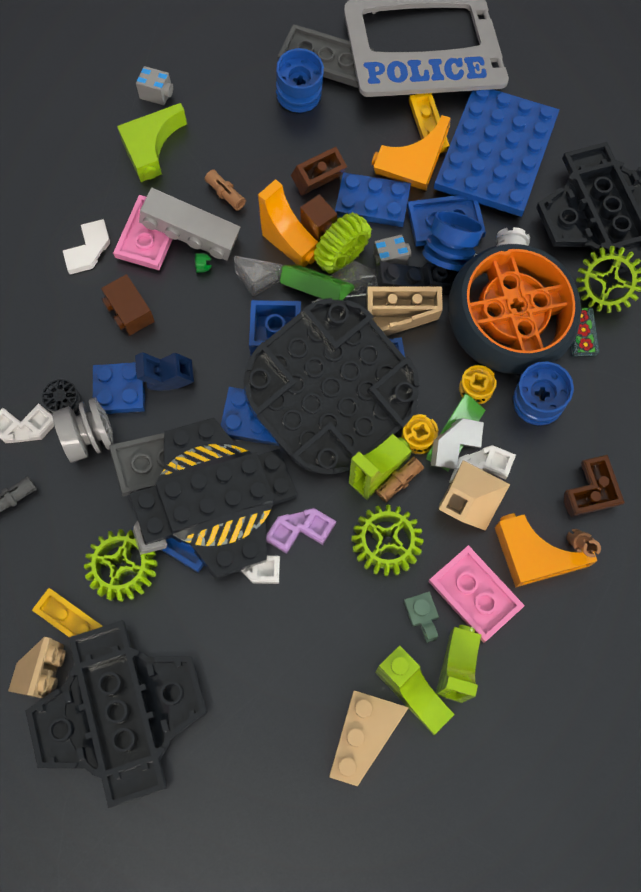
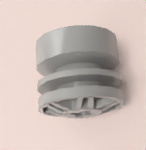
M96 397L89 399L90 412L83 401L79 403L80 415L78 416L75 415L69 406L52 412L58 438L71 463L88 458L87 445L91 444L99 454L102 453L101 440L107 450H110L109 445L114 444L113 430L109 418Z

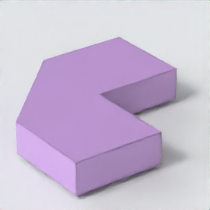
M315 508L291 515L278 516L266 534V542L287 554L301 532L323 545L336 525V521Z

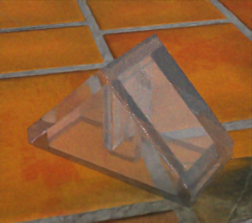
M239 256L234 257L235 271L253 297L280 282L282 264Z
M356 261L330 275L355 286L354 290L346 297L365 296L367 287H378L376 270Z

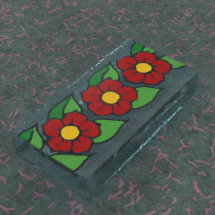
M581 308L579 329L571 344L573 356H597L599 353L593 308Z

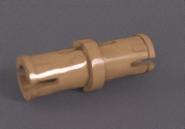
M210 170L206 174L205 181L217 191V195L221 199H225L236 211L243 208L246 200L234 189L230 181H225L216 170Z
M412 457L398 471L395 470L391 477L375 490L376 494L387 503L402 488L408 487L411 479L424 469V466L417 458Z
M572 529L574 534L568 532L567 541L573 548H576L577 552H583L588 557H596L593 552L599 555L601 545L589 533L578 529Z

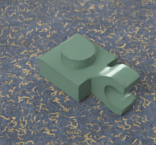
M430 591L404 599V605L412 627L421 626L426 643L437 640L439 636L432 621L437 620L439 616Z

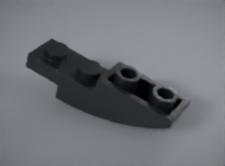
M380 261L375 266L378 287H442V296L450 294L453 281L459 272L439 267L433 263H426L423 267H415Z

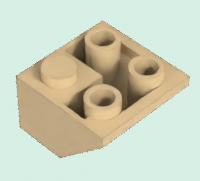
M463 460L439 504V510L461 522L486 531L510 484Z
M43 637L17 662L8 691L42 699L55 690L58 683L56 678L58 666L61 667L65 659L66 651L63 650L64 645L51 638Z

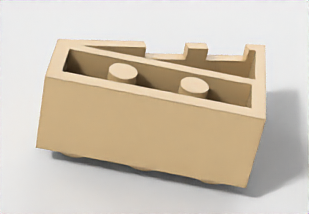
M367 287L366 309L374 316V322L385 335L389 336L438 320L443 311L442 287Z
M353 691L329 777L358 786L409 707Z

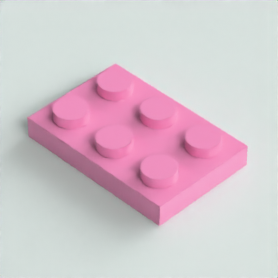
M139 195L113 254L117 259L160 270L173 239L167 237L165 233L158 230H150L142 223H139L140 210L146 199L145 196Z
M469 545L428 581L468 626L474 628L475 633L481 634V641L483 643L525 606Z

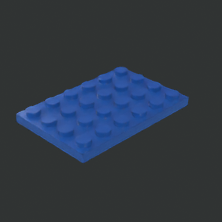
M494 89L472 91L433 189L454 196L461 195L467 197L470 201L474 199L479 204L522 217L560 109Z

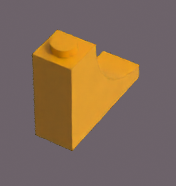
M441 115L436 127L425 138L412 145L404 147L381 145L380 151H376L372 159L375 174L395 181L411 183V186L426 191L449 131L451 118Z
M275 179L258 194L262 236L295 264L305 267L315 262L314 250L319 242L299 222L287 202L283 185Z
M515 513L505 515L500 518L501 521L495 527L515 588L590 567L597 562L596 557H588L583 552H569L550 545L535 533L528 523L525 514L517 517Z

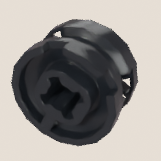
M53 380L47 384L42 393V402L51 414L68 406L71 407L75 414L79 411V403L82 402L81 395L74 384L68 380Z

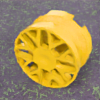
M482 365L471 366L465 370L459 384L461 397L463 398L465 392L475 401L479 400L480 402H477L479 405L490 400L497 385L493 371Z
M413 415L410 421L403 427L401 438L410 445L411 453L424 454L430 451L429 447L433 446L434 439L438 437V426L433 419H429L426 415Z

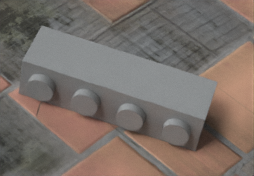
M152 187L140 210L139 223H142L146 228L158 230L165 233L171 239L181 240L194 249L204 250L214 258L227 261L241 228L236 224Z

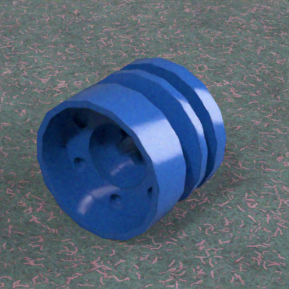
M295 48L288 50L279 58L276 69V96L278 102L285 109L303 113L315 108L321 100L324 65L316 53L308 49Z
M438 211L430 228L432 235L428 236L427 244H425L422 254L428 261L439 267L460 271L474 257L476 252L474 247L478 246L484 227L477 220L467 215L453 211Z
M546 361L537 362L529 366L521 375L513 394V406L516 413L525 422L537 426L548 425L556 421L572 399L574 392L573 380L567 370L556 363Z

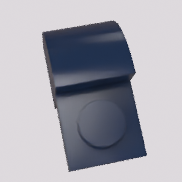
M144 352L135 355L137 379L147 382V389L157 391L178 389L194 382L192 359L177 353L162 359Z

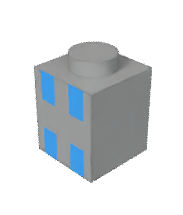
M146 66L143 67L136 82L139 98L165 105L168 97H171L173 93V84H171L169 73Z
M398 235L375 241L373 255L376 264L382 261L407 265L408 259L411 257V249L409 243H405L403 236Z

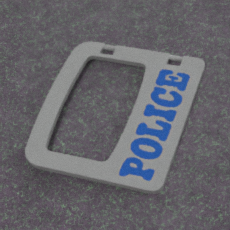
M485 0L347 1L344 7V17L360 93L366 97L505 88L509 77L506 67H504L492 19L489 16L487 2ZM413 8H466L471 13L479 45L439 51L374 52L369 47L363 14ZM478 15H484L485 19H479ZM491 62H497L498 67L493 68Z

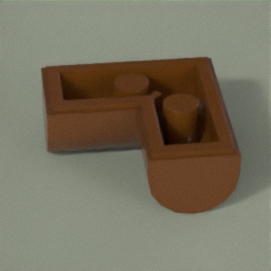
M608 455L583 460L581 466L588 485L569 489L564 493L565 507L571 517L620 506L625 503Z

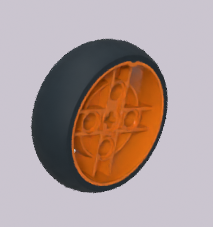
M504 244L478 253L460 269L450 290L448 314L451 328L458 343L470 357L494 371L523 374L529 366L537 362H556L569 349L579 329L581 301L578 289L571 275L554 257L531 246ZM487 273L489 283L483 288L479 301L470 303L469 296L472 282L478 276ZM504 284H507L511 289L506 288ZM487 311L493 312L495 317L489 315ZM556 315L557 327L554 339L548 346L543 347L540 335L545 331L550 317ZM518 328L522 329L525 332V335L521 334ZM496 341L501 342V343H503V344L510 345V348L505 347V346H503V345L497 343Z

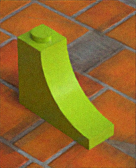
M181 103L117 126L121 141L140 182L151 180L162 174L159 165V154L164 142L174 131L187 125L185 111Z
M392 434L371 452L365 455L358 452L351 459L349 484L368 500L375 493V490L391 477L395 470L398 471L409 460L411 455L410 445L403 438H397Z
M459 625V628L454 627L451 630L436 690L438 696L461 703L476 697L478 688L475 682V670L481 634L475 633V629L470 626Z
M400 645L378 666L375 673L409 707L410 711L433 735L455 715L430 687L421 673L420 666Z

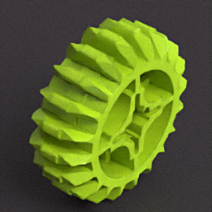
M353 212L338 218L337 222L332 223L331 227L320 237V242L316 244L314 259L319 267L328 274H335L351 264L364 251V247L369 242L372 230L370 225L362 216L360 217L357 213Z
M610 246V254H606L604 247L600 248V257L595 252L590 254L594 260L593 262L584 259L583 263L588 266L587 269H578V272L585 274L584 277L576 279L579 283L584 282L583 286L577 288L578 292L584 290L587 292L581 299L584 301L590 297L592 300L588 304L589 307H592L595 302L599 303L597 307L599 312L602 310L603 305H607V313H611L612 305H616L617 312H620L622 310L620 303L624 302L625 306L629 308L631 303L628 298L631 297L635 301L639 298L633 292L635 290L641 292V286L637 285V282H641V277L637 276V274L641 273V267L635 268L641 260L638 258L631 262L630 259L634 255L632 251L626 257L623 256L624 247L620 248L619 254L614 253V246ZM614 259L610 270L606 272L592 270L601 261ZM621 262L629 267L632 273V282L620 277L618 271ZM614 267H616L614 274L618 282L616 284L612 283L608 291H605L607 280L603 277L605 275L609 276V273H612ZM590 277L601 282L603 290L600 297L592 290ZM614 288L629 289L619 298L607 299L610 291Z
M389 504L386 505L384 512H382L380 506H376V514L371 510H367V519L360 516L358 519L360 525H355L353 528L357 535H353L351 541L359 544L353 546L352 550L353 552H362L357 556L358 562L366 559L364 568L369 569L371 565H374L373 573L376 575L380 568L384 569V576L389 575L390 569L393 570L395 575H399V566L404 571H408L410 568L408 562L415 564L417 559L414 555H420L422 552L417 547L424 542L422 538L417 537L421 535L422 529L414 528L417 525V519L408 521L410 517L408 511L403 516L400 515V506L396 508L395 512H391ZM380 522L394 523L389 528H383L380 525L375 526V524ZM401 529L405 531L408 537V550L402 546L403 543L398 539ZM368 531L373 534L372 537L377 542L373 552L370 551L366 543L365 536ZM393 534L391 545L390 543L388 545L384 544L381 548L383 536L386 538V536L390 537ZM387 552L400 555V557L391 560L379 558Z
M123 529L118 530L117 536L112 531H108V539L106 540L99 536L98 540L101 544L99 546L91 544L90 547L94 550V553H87L85 556L91 561L84 564V569L90 571L85 575L88 581H92L89 585L90 588L93 590L98 589L97 594L100 597L106 594V598L109 601H112L116 596L119 602H123L125 594L132 600L134 599L133 591L135 590L142 595L144 590L141 586L145 584L150 587L152 584L147 577L156 576V572L150 569L158 566V562L152 559L156 556V552L142 554L141 566L131 561V548L133 547L138 550L132 530H129L126 536ZM119 547L115 554L107 555L111 550ZM124 561L128 566H120V568L118 569L113 564H122ZM101 565H105L111 570L109 575L111 578L110 584L106 583L102 577ZM128 575H136L128 583L122 584Z

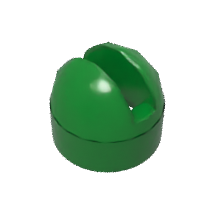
M195 253L196 273L207 272L211 269L212 265H206V260H212L209 255Z

